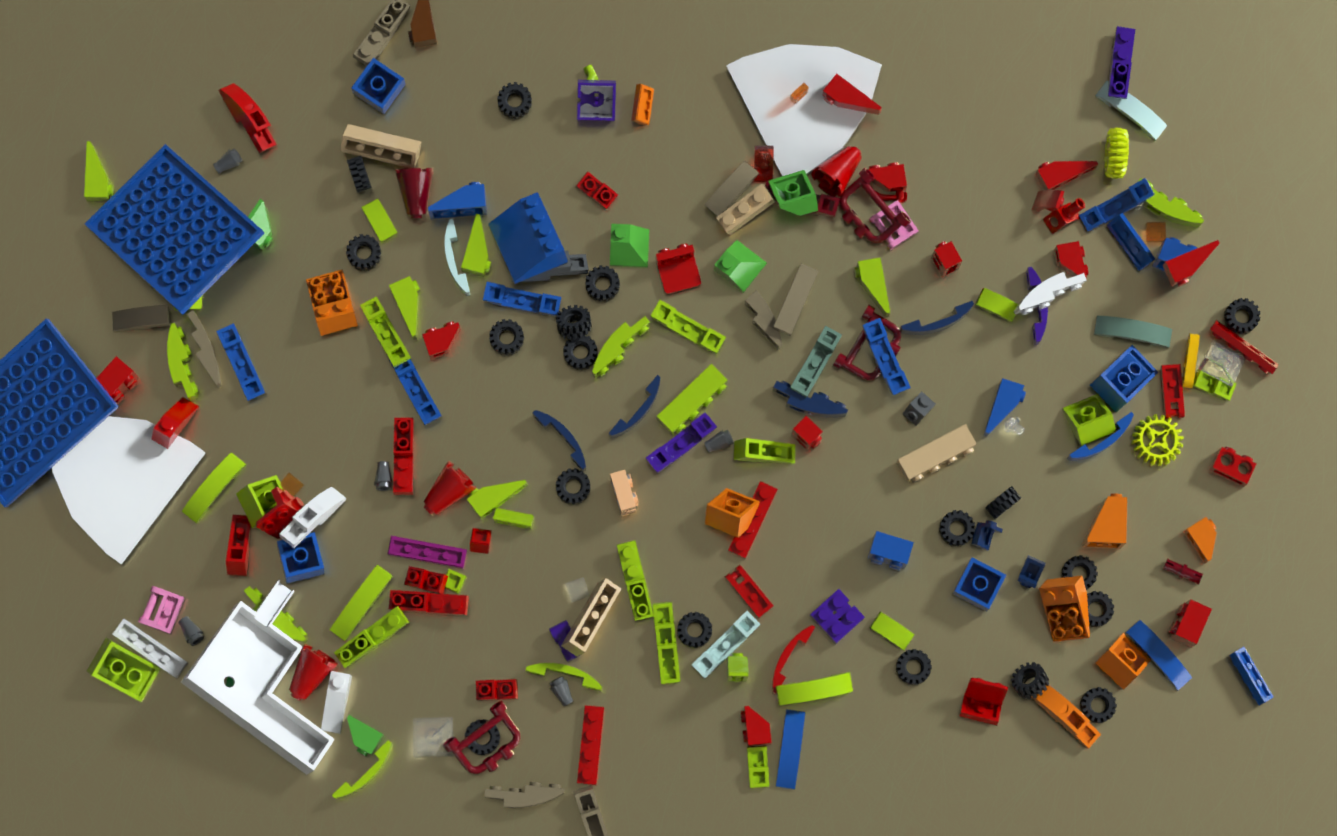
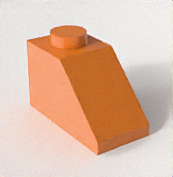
M1207 517L1184 531L1204 563L1212 559L1217 534L1215 524L1211 519L1208 520Z

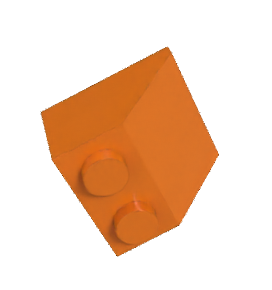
M726 488L707 504L705 524L726 532L731 536L739 537L748 529L760 501Z
M1122 633L1096 661V664L1124 690L1142 672L1151 659L1129 637Z

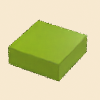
M448 568L446 573L448 579L445 589L459 594L466 576Z

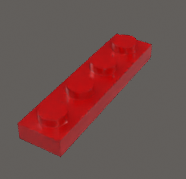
M1218 320L1214 322L1210 330L1213 331L1212 334L1220 340L1223 338L1228 342L1227 345L1231 349L1241 351L1245 359L1259 364L1258 367L1263 372H1270L1271 374L1275 372L1279 364Z
M760 481L753 495V499L760 501L748 529L739 537L734 536L728 549L729 552L746 559L778 490L777 488Z
M585 705L577 777L578 784H597L604 707Z

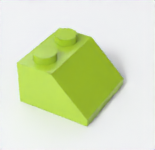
M1098 394L1063 408L1072 432L1081 446L1116 432L1113 415Z
M277 475L248 484L236 493L252 528L257 527L255 523L277 505L271 490L277 486L284 491Z

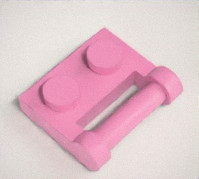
M898 200L888 206L895 215L901 211L906 213ZM882 211L869 219L872 224H875L880 233L887 229L880 220L885 216L889 224L892 225V222ZM912 220L907 227L901 226L895 231L898 235L897 239L894 240L892 236L886 239L887 247L891 251L919 232Z
M152 586L142 617H139L138 622L171 634L185 598ZM161 595L163 599L154 621L149 620L157 598Z

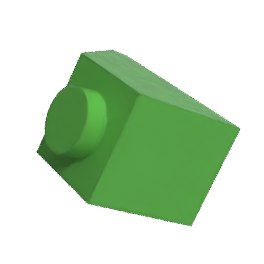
M349 715L347 720L353 743L358 747L356 751L366 757L368 754L373 756L384 735Z

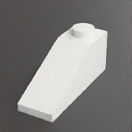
M331 671L321 726L323 731L341 733L352 680L350 674Z

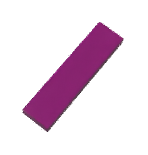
M391 536L387 555L464 569L467 549Z

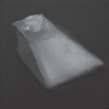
M1212 339L1198 369L1232 387L1246 359L1242 354Z
M453 717L417 718L413 720L414 758L454 756L452 751L447 752L442 746L447 739L453 737Z

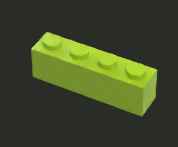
M710 364L656 416V420L671 435L679 434L686 427L685 423L689 419L693 421L700 414L698 411L703 406L706 408L713 402L712 397L716 393L720 395L727 388L728 380L713 364Z

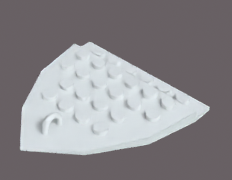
M788 44L742 57L726 66L781 175L785 176L805 170L806 175H809L815 167L840 152L867 113L837 107L834 104L830 105L823 99V90L836 73L872 99L882 64L839 47Z
M109 416L52 467V472L72 518L106 554L122 565L205 455V452L180 436H177L167 449L151 440L155 424L147 420Z

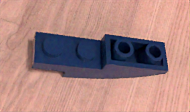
M776 381L773 387L774 392L788 399L786 407L795 411L825 418L845 417L848 412L846 405L839 401L833 402L829 400V396L822 392H814L811 398L808 396L806 398L790 389L791 385L785 381Z

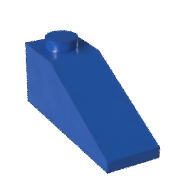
M1002 378L984 436H988L1017 407L1019 402L1023 403L1026 394L1023 391L1024 385Z

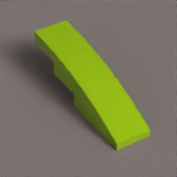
M376 565L336 619L330 631L346 641L368 610L374 605L393 575L379 565Z
M672 602L654 603L652 605L661 684L680 682Z

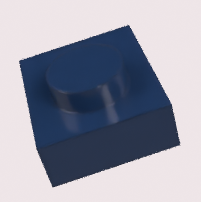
M993 521L977 522L971 544L983 550H989L993 533H1002L1003 529L997 527V523Z
M1028 555L1018 576L1020 584L1026 588H1036L1046 563Z

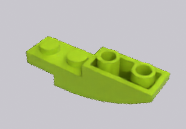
M1148 181L1155 195L1146 200L1143 205L1144 207L1170 222L1189 227L1201 226L1204 220L1198 211H1192L1181 198L1174 197L1171 201H1168V197L1163 192H1157L1153 188L1152 183Z
M646 316L632 327H629L624 322L609 337L595 361L592 371L594 378L598 375L602 377L609 371L608 367L613 363L615 365L619 364L625 355L622 347H628L634 342V337L638 334L642 336L649 330L650 321Z
M174 322L170 325L167 341L170 374L175 386L183 384L188 399L193 401L198 399L196 393L199 391L195 382L190 381L189 375L192 374L188 364L184 365V363L191 361L189 355L192 353L189 345H184L182 338L185 335L181 326L177 327Z
M636 541L616 544L635 621L653 617Z
M249 586L244 592L256 605L252 609L256 612L263 602L261 600L263 595L257 588L252 589ZM281 611L272 624L294 641L306 643L308 641L305 638L307 633L301 626L297 628L292 623L294 618L288 612L283 613Z
M397 606L369 628L361 631L336 650L334 654L343 667L347 668L395 635L409 621L399 606Z

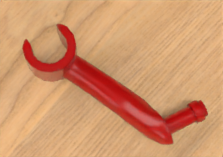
M896 190V195H885L875 191L882 200H898L902 203L907 201V192L903 190Z

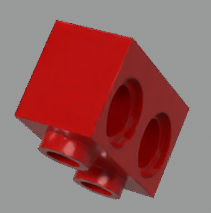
M944 241L936 245L931 258L941 277L958 270L962 259L952 241L948 243Z
M805 416L793 428L791 436L808 451L810 448L814 450L821 443L823 431L810 418Z
M1221 447L1209 470L1245 487L1257 463L1253 462V459L1249 456L1236 454V451L1230 447ZM1221 457H1227L1229 465H1223ZM1239 465H1243L1246 467V474H1242L1239 472Z

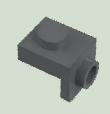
M921 391L908 405L903 415L917 426L936 403Z

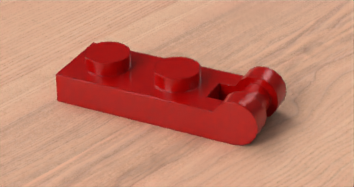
M1181 364L1161 365L1165 419L1172 416L1184 418ZM1177 403V409H1171V404Z
M738 565L733 573H728L725 576V579L759 619L774 605L743 567ZM741 576L744 581L738 584L736 579Z

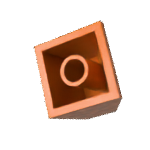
M1114 493L1110 494L1102 502L1083 540L1082 547L1122 548L1126 544L1127 497Z

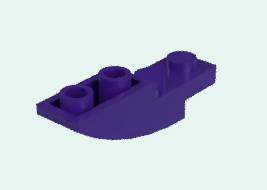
M1116 27L1110 63L1108 97L1127 99L1136 29Z

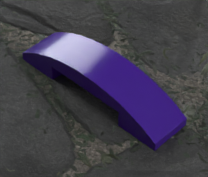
M1028 267L1026 278L1027 287L1030 290L1042 282L1036 271L1032 267ZM1037 307L1039 323H1034L1032 326L1034 345L1039 344L1045 332L1048 307L1041 310Z
M705 412L645 459L656 473H659L706 438L717 426Z

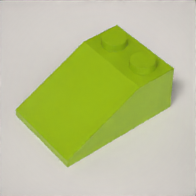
M106 637L89 665L87 672L141 702L161 668Z

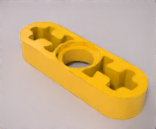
M1189 333L1182 376V386L1184 388L1192 389L1200 339L1198 334Z

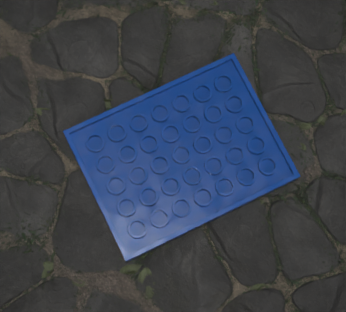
M166 144L85 223L87 228L182 315L265 234L260 227Z
M45 319L0 360V502L4 507L12 504L119 408L49 319Z

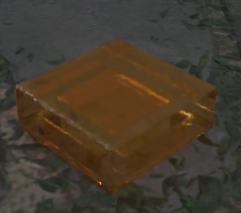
M803 83L790 95V100L797 104L808 93L809 87Z
M1146 222V242H1163L1166 238V222Z
M288 473L280 482L283 491L287 490L294 497L304 486L291 473Z

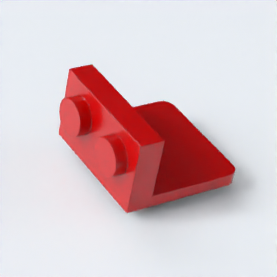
M681 244L677 246V249L673 250L665 248L659 250L658 254H656L655 259L666 294L701 285V278L694 257L693 244Z
M276 486L271 490V493L277 505L255 524L260 530L276 539H280V533L293 521V516L303 508L304 504L299 497H294L287 490L283 491Z
M970 678L963 696L959 716L997 726L1008 687L1001 683H993L981 678Z

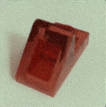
M754 146V169L759 172L754 182H766L773 179L774 146Z

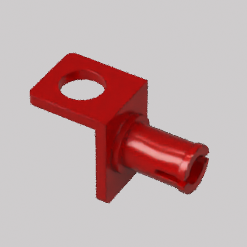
M1078 198L1073 203L1070 202L1062 205L1060 209L1044 217L1043 220L1051 233L1054 234L1066 224L1080 219L1078 212L1085 208V203L1082 199ZM1051 217L1057 218V227L1051 224Z

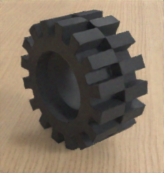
M514 82V84L508 83L506 87L504 85L502 90L499 91L497 98L500 111L511 119L512 117H515V119H519V116L524 117L525 113H528L529 108L532 106L531 93L528 91V88L524 87L521 83L518 85L517 82ZM518 94L522 98V103L518 107L510 106L507 102L510 95Z
M358 156L347 160L357 193L372 188L362 157Z
M359 234V237L354 236V239L350 240L349 245L346 247L347 258L356 269H361L362 271H365V269L371 270V267H376V263L380 262L381 248L374 237H370L367 234L366 236H363V234ZM360 246H368L371 249V255L367 259H360L357 256L356 252Z
M599 265L598 268L594 267L586 276V290L594 300L598 299L600 302H603V300L609 301L619 291L620 280L618 274L615 273L613 268L610 269L609 266L602 267V265ZM599 277L608 278L610 281L609 288L599 290L595 286L596 280Z
M1239 298L1230 303L1226 308V313L1224 314L1225 324H1228V328L1232 329L1234 333L1247 334L1258 325L1261 313L1258 311V305H1254V301L1250 302L1248 298ZM1240 309L1246 310L1249 314L1248 322H1238L1235 318L1236 311Z
M571 305L567 306L568 309L562 308V312L559 311L558 315H556L558 332L560 335L562 334L563 338L567 336V339L573 337L575 340L577 336L583 338V334L587 335L588 331H591V317L587 308L584 309L581 305L579 308L577 305H574L573 308H571Z
M502 319L501 322L497 321L496 325L491 327L492 330L489 333L490 344L499 354L513 355L515 354L514 352H518L520 347L523 346L524 334L521 326L516 321ZM505 330L511 331L514 334V340L510 344H503L499 340L501 332Z
M583 334V338L577 336V339L574 340L571 337V339L565 342L563 348L564 359L573 369H588L597 359L598 348L594 339L592 340L590 336L587 337ZM578 345H583L588 349V354L583 359H578L573 354L574 348Z
M576 468L563 471L556 481L557 495L567 504L572 503V505H576L575 503H582L590 493V480L582 470L579 471ZM571 479L579 481L581 485L580 490L574 494L569 493L565 487L566 483Z
M1011 486L985 508L996 519L1022 497Z
M953 510L947 513L940 523L939 531L941 532V537L951 546L965 545V543L970 541L975 532L973 518L962 510ZM954 521H960L964 525V533L961 535L952 534L950 524Z
M1074 556L1064 564L1061 577H1073V569L1081 566L1087 572V576L1084 579L1087 590L1096 582V577L1098 576L1097 566L1087 556Z
M1093 591L1087 594L1089 626H1103L1111 620L1114 614L1112 599H1109V595L1103 594L1101 591ZM1092 602H1099L1103 606L1102 615H1091L1089 605Z
M690 612L680 619L677 634L684 645L690 648L702 647L711 638L712 624L703 613ZM699 623L702 627L701 635L691 637L687 632L689 624Z
M916 649L907 650L902 653L896 662L898 677L904 683H908V685H918L924 682L932 669L931 660L927 657L928 655ZM917 660L921 664V671L915 675L910 674L906 669L908 661Z
M1028 662L1025 667L1023 664L1020 665L1021 669L1017 668L1015 670L1016 673H1013V678H1011L1012 686L1017 694L1023 699L1027 698L1028 700H1031V696L1034 699L1037 698V694L1041 696L1043 694L1042 690L1046 691V686H1049V678L1044 669L1035 662H1032V664ZM1035 677L1031 683L1025 684L1029 679Z
M1092 688L1082 696L1080 710L1092 723H1103L1109 720L1116 712V699L1112 696V692L1107 691L1108 689ZM1094 698L1104 700L1106 707L1103 712L1097 713L1092 710L1091 702Z
M479 719L470 723V726L466 729L465 738L488 720ZM496 725L488 730L490 740L487 744L480 745L474 741L467 747L477 755L490 754L492 751H495L500 743V734Z

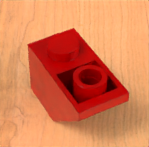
M898 162L887 164L885 167H880V165L869 167L868 170L875 177L872 183L886 193L906 190L907 182L904 164L899 165Z
M1079 241L1056 245L1054 250L1058 268L1072 277L1084 273L1087 278V275H1089L1088 266L1084 264L1082 258L1085 257L1083 246H1080Z
M448 322L440 329L430 328L425 331V334H422L430 359L449 353L461 330L459 322Z
M744 706V711H741V722L746 725V730L742 731L743 742H747V746L771 744L770 723L751 707Z

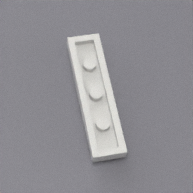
M124 618L113 633L115 637L176 679L188 663Z

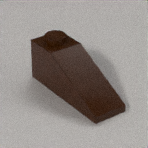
M418 0L410 24L411 31H408L409 40L414 42L415 48L437 44L429 0Z

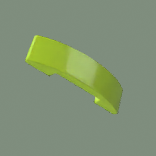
M377 296L361 304V309L394 368L410 360L409 353Z
M662 300L658 301L650 316L676 334L715 354L718 353L726 338L715 330L708 329L678 312L676 308Z
M231 452L200 485L182 512L197 524L209 510V506L230 481L237 477L246 464Z
M539 663L526 667L527 673L545 677L546 671L550 670L584 679L582 684L584 688L600 692L602 690V686L593 677L575 667L558 663Z
M850 672L776 686L779 705L818 700L853 691Z
M388 740L374 753L379 760L352 787L345 782L332 796L335 799L349 796L371 782L386 763L392 743Z

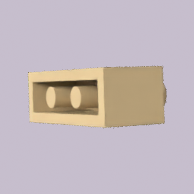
M761 184L716 218L724 230L731 235L776 202L768 189Z

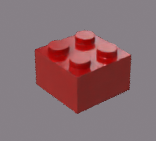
M116 356L96 379L116 404H119L125 398L124 394L128 389L132 390L137 385L139 377Z
M1192 599L1186 603L1184 602L1179 606L1176 613L1179 616L1178 619L1172 623L1169 629V633H1171L1169 639L1189 648L1195 646L1199 641L1212 609Z

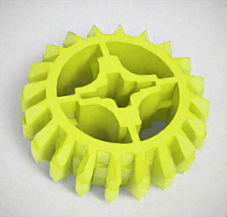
M1115 127L1110 128L1107 132L1104 153V172L1106 177L1118 179L1123 178L1126 174L1129 153V135L1126 129Z
M1154 414L1152 419L1147 416L1145 418L1146 422L1140 420V426L1136 425L1134 428L1137 432L1132 433V437L1137 438L1131 441V444L1137 445L1133 451L1139 450L1140 453L1137 457L1145 456L1143 462L1146 463L1150 459V465L1152 466L1155 464V461H1157L1158 466H1161L1163 461L1166 465L1169 464V458L1174 461L1176 459L1174 454L1179 455L1181 451L1178 448L1183 447V444L1178 441L1183 440L1184 437L1177 435L1182 430H1175L1178 424L1175 422L1171 425L1172 418L1169 417L1167 421H1164L1165 415H1161L1159 420L1157 414ZM1160 426L1165 428V430L1157 432L1154 428L1151 429L1150 427ZM1144 431H1146L1149 438V444L1146 447L1143 443ZM1169 434L1172 438L1171 449L1168 448L1166 436ZM1164 435L1161 438L1160 442L1155 443L1153 446H1151V444L1154 442L1156 438ZM1156 448L1159 449L1161 452L1163 451L1165 454H1153L1150 452V450Z

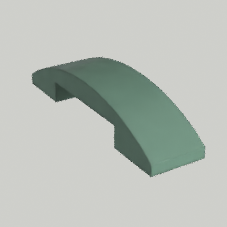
M1097 316L1094 335L1110 338L1119 337L1169 348L1172 329L1139 320Z
M827 326L824 327L790 389L807 398L842 334Z

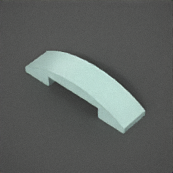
M1106 81L1095 96L1109 107L1112 105L1141 127L1140 130L1156 141L1167 127L1164 121L1129 93L1127 94V99L1108 97L1109 81Z
M449 219L445 232L447 263L457 286L466 296H470L466 273L460 275L457 273L451 243L458 241L454 221Z
M746 611L692 666L706 678L761 624Z

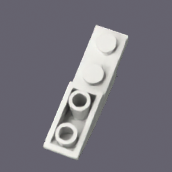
M1062 272L1045 280L1022 299L1015 308L1014 313L1026 315L1033 312L1034 308L1039 307L1041 310L1049 307L1050 302L1055 299L1054 297L1064 294V290L1071 289V291L1082 288L1081 285L1087 281L1084 273L1067 279L1065 273Z
M333 487L326 489L293 516V521L280 533V538L295 548L318 524L321 526L346 501V497Z

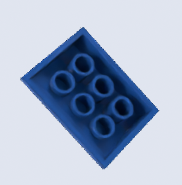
M538 192L518 200L488 224L515 284L568 262L565 250Z

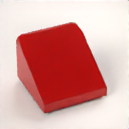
M473 528L470 551L488 554L492 530Z

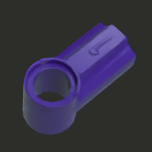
M567 620L549 628L566 661L577 658L578 656H575L561 646L571 630Z

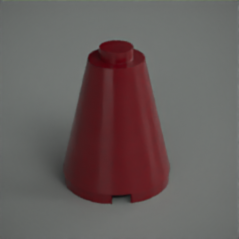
M434 168L396 169V177L407 215H411V219L422 218V214H426Z

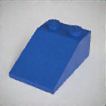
M471 182L469 185L461 187L428 207L430 219L476 216V214H480V216L487 215L484 184Z
M1131 345L1090 386L1115 412H1118L1158 371Z

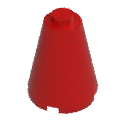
M848 146L815 167L811 175L814 181L817 179L820 183L818 187L830 196L835 197L838 195L840 197L862 159L860 150L855 146Z
M450 461L445 464L423 501L425 503L424 508L430 514H439L476 489V486L472 485L473 481L460 468L457 470L452 468L454 464Z
M307 644L303 645L289 691L292 692L291 696L299 701L307 699L338 665L332 657L320 650L312 651L313 647Z

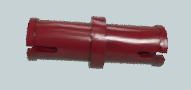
M1168 558L1163 567V570L1179 576V579L1184 578L1199 585L1203 573L1188 568V565H1181Z

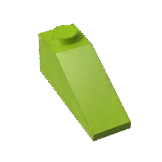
M87 141L84 197L87 201L107 202L110 196L114 194V186L111 185L91 141Z
M476 214L461 269L462 272L484 277L485 272L489 273L491 261H489L480 214Z
M881 258L858 261L857 267H854L855 277L859 278L860 284L885 317H889L890 307Z
M408 276L390 284L389 287L413 340L417 339L419 304L417 291L420 288L417 281H412L411 277Z
M750 438L734 441V460L794 464L795 444Z
M525 480L482 487L479 490L476 488L468 494L467 502L482 520L528 485Z
M732 653V656L727 658V681L746 682L748 679V658L743 657V653Z

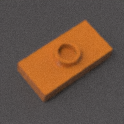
M636 84L631 121L644 126L649 125L654 94L653 88L643 84Z

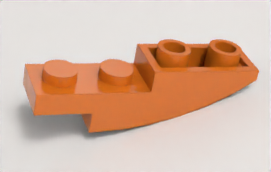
M1050 685L1046 686L1047 690H1042L1043 694L1041 696L1037 694V698L1034 700L1056 722H1060L1086 749H1089L1101 734L1089 723L1090 720L1070 701Z

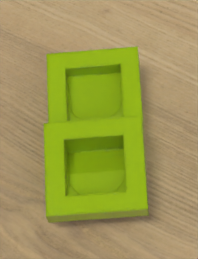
M378 198L361 207L380 242L397 233Z
M986 288L982 289L975 304L988 313H994L1008 322H1013L1016 315L1014 310L1018 306L1014 301Z
M1198 368L1194 377L1193 387L1230 401L1237 383L1223 376H1217L1202 368Z
M882 612L878 613L869 627L901 650L906 649L915 635Z
M748 746L747 757L750 788L769 787L767 746Z

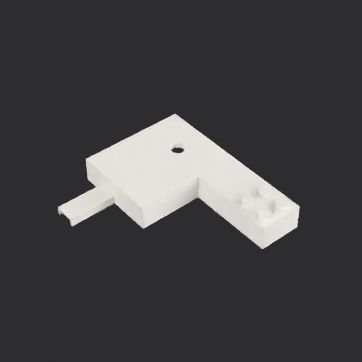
M279 579L256 612L242 601L238 602L231 609L181 683L307 775L315 770L334 739L272 694L303 648L272 624L294 593V590L291 591L281 584ZM225 677H231L233 679V687L229 688L225 686Z

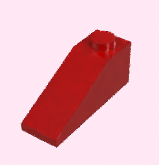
M837 73L823 90V99L830 105L834 104L837 107L877 115L881 113L882 107Z
M1054 161L1050 164L1045 162L1038 166L1039 169L1036 172V176L1044 190H1055L1096 169L1098 162Z
M1219 240L1166 261L1163 264V268L1171 285L1178 284V287L1189 283V279L1220 244Z
M182 397L155 425L151 440L168 449L199 409V406Z
M233 514L226 555L227 575L247 576L252 526L246 515Z

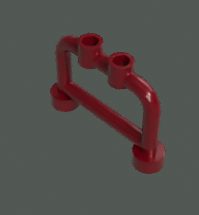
M863 168L859 172L860 177L844 190L840 196V207L844 211L842 218L848 224L854 223L857 227L854 229V232L859 238L865 236L872 243H881L901 226L907 227L911 220L903 211L897 215L891 211L869 184L875 179L874 175L867 168ZM860 186L892 222V225L879 236H874L868 226L859 219L857 213L847 204V198Z
M868 305L861 318L868 321L867 323L880 318L884 327L893 332L894 337L890 345L896 357L901 348L898 346L901 340L899 327L875 313V308ZM862 330L849 354L845 356L840 353L833 366L837 369L843 367L858 377L871 381L881 375L878 366H876L872 373H866L852 364L866 340L864 330Z
M503 701L495 703L490 708L491 713L494 715L493 718L461 742L453 736L442 745L447 752L452 751L464 769L469 773L480 774L486 769L492 772L499 766L497 764L498 760L502 757L504 760H508L514 755L512 750L519 744L520 732L505 712L507 707ZM500 721H503L512 733L513 739L508 744L501 746L495 754L484 759L479 766H472L461 751Z

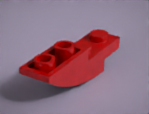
M233 83L218 90L236 123L242 122L259 154L277 145L268 130V127L271 126L268 119L243 89Z
M394 418L393 494L413 495L414 418Z
M390 590L388 609L392 610L399 606L401 611L467 616L469 596Z

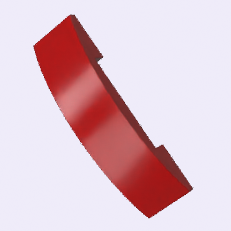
M811 625L798 633L782 652L773 675L772 694H777L776 686L782 685L786 679L780 672L796 644L800 642L805 645L815 626Z

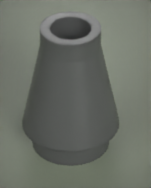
M234 148L232 150L229 149L213 166L220 174L223 171L239 166V163L243 160Z
M721 430L711 439L704 442L710 453L731 447L730 445L734 444L729 430Z
M387 461L377 463L374 481L376 490L388 491L391 490L393 485L389 462Z
M188 616L179 620L178 623L181 626L187 643L194 646L204 639L203 631Z
M561 676L549 683L551 686L549 689L563 706L573 702L567 679L565 680Z

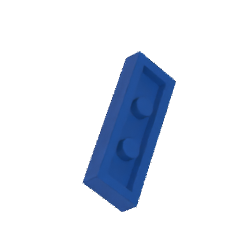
M1123 213L1107 224L1109 230L1139 271L1155 260L1153 254Z
M1245 647L1229 655L1232 663L1241 674L1242 680L1251 691L1253 699L1259 706L1274 697Z

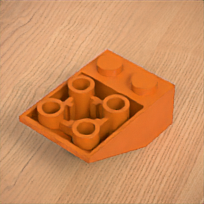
M343 269L306 279L321 336L358 326Z
M1083 577L1047 579L1041 585L1039 591L1053 642L1089 638L1088 601Z

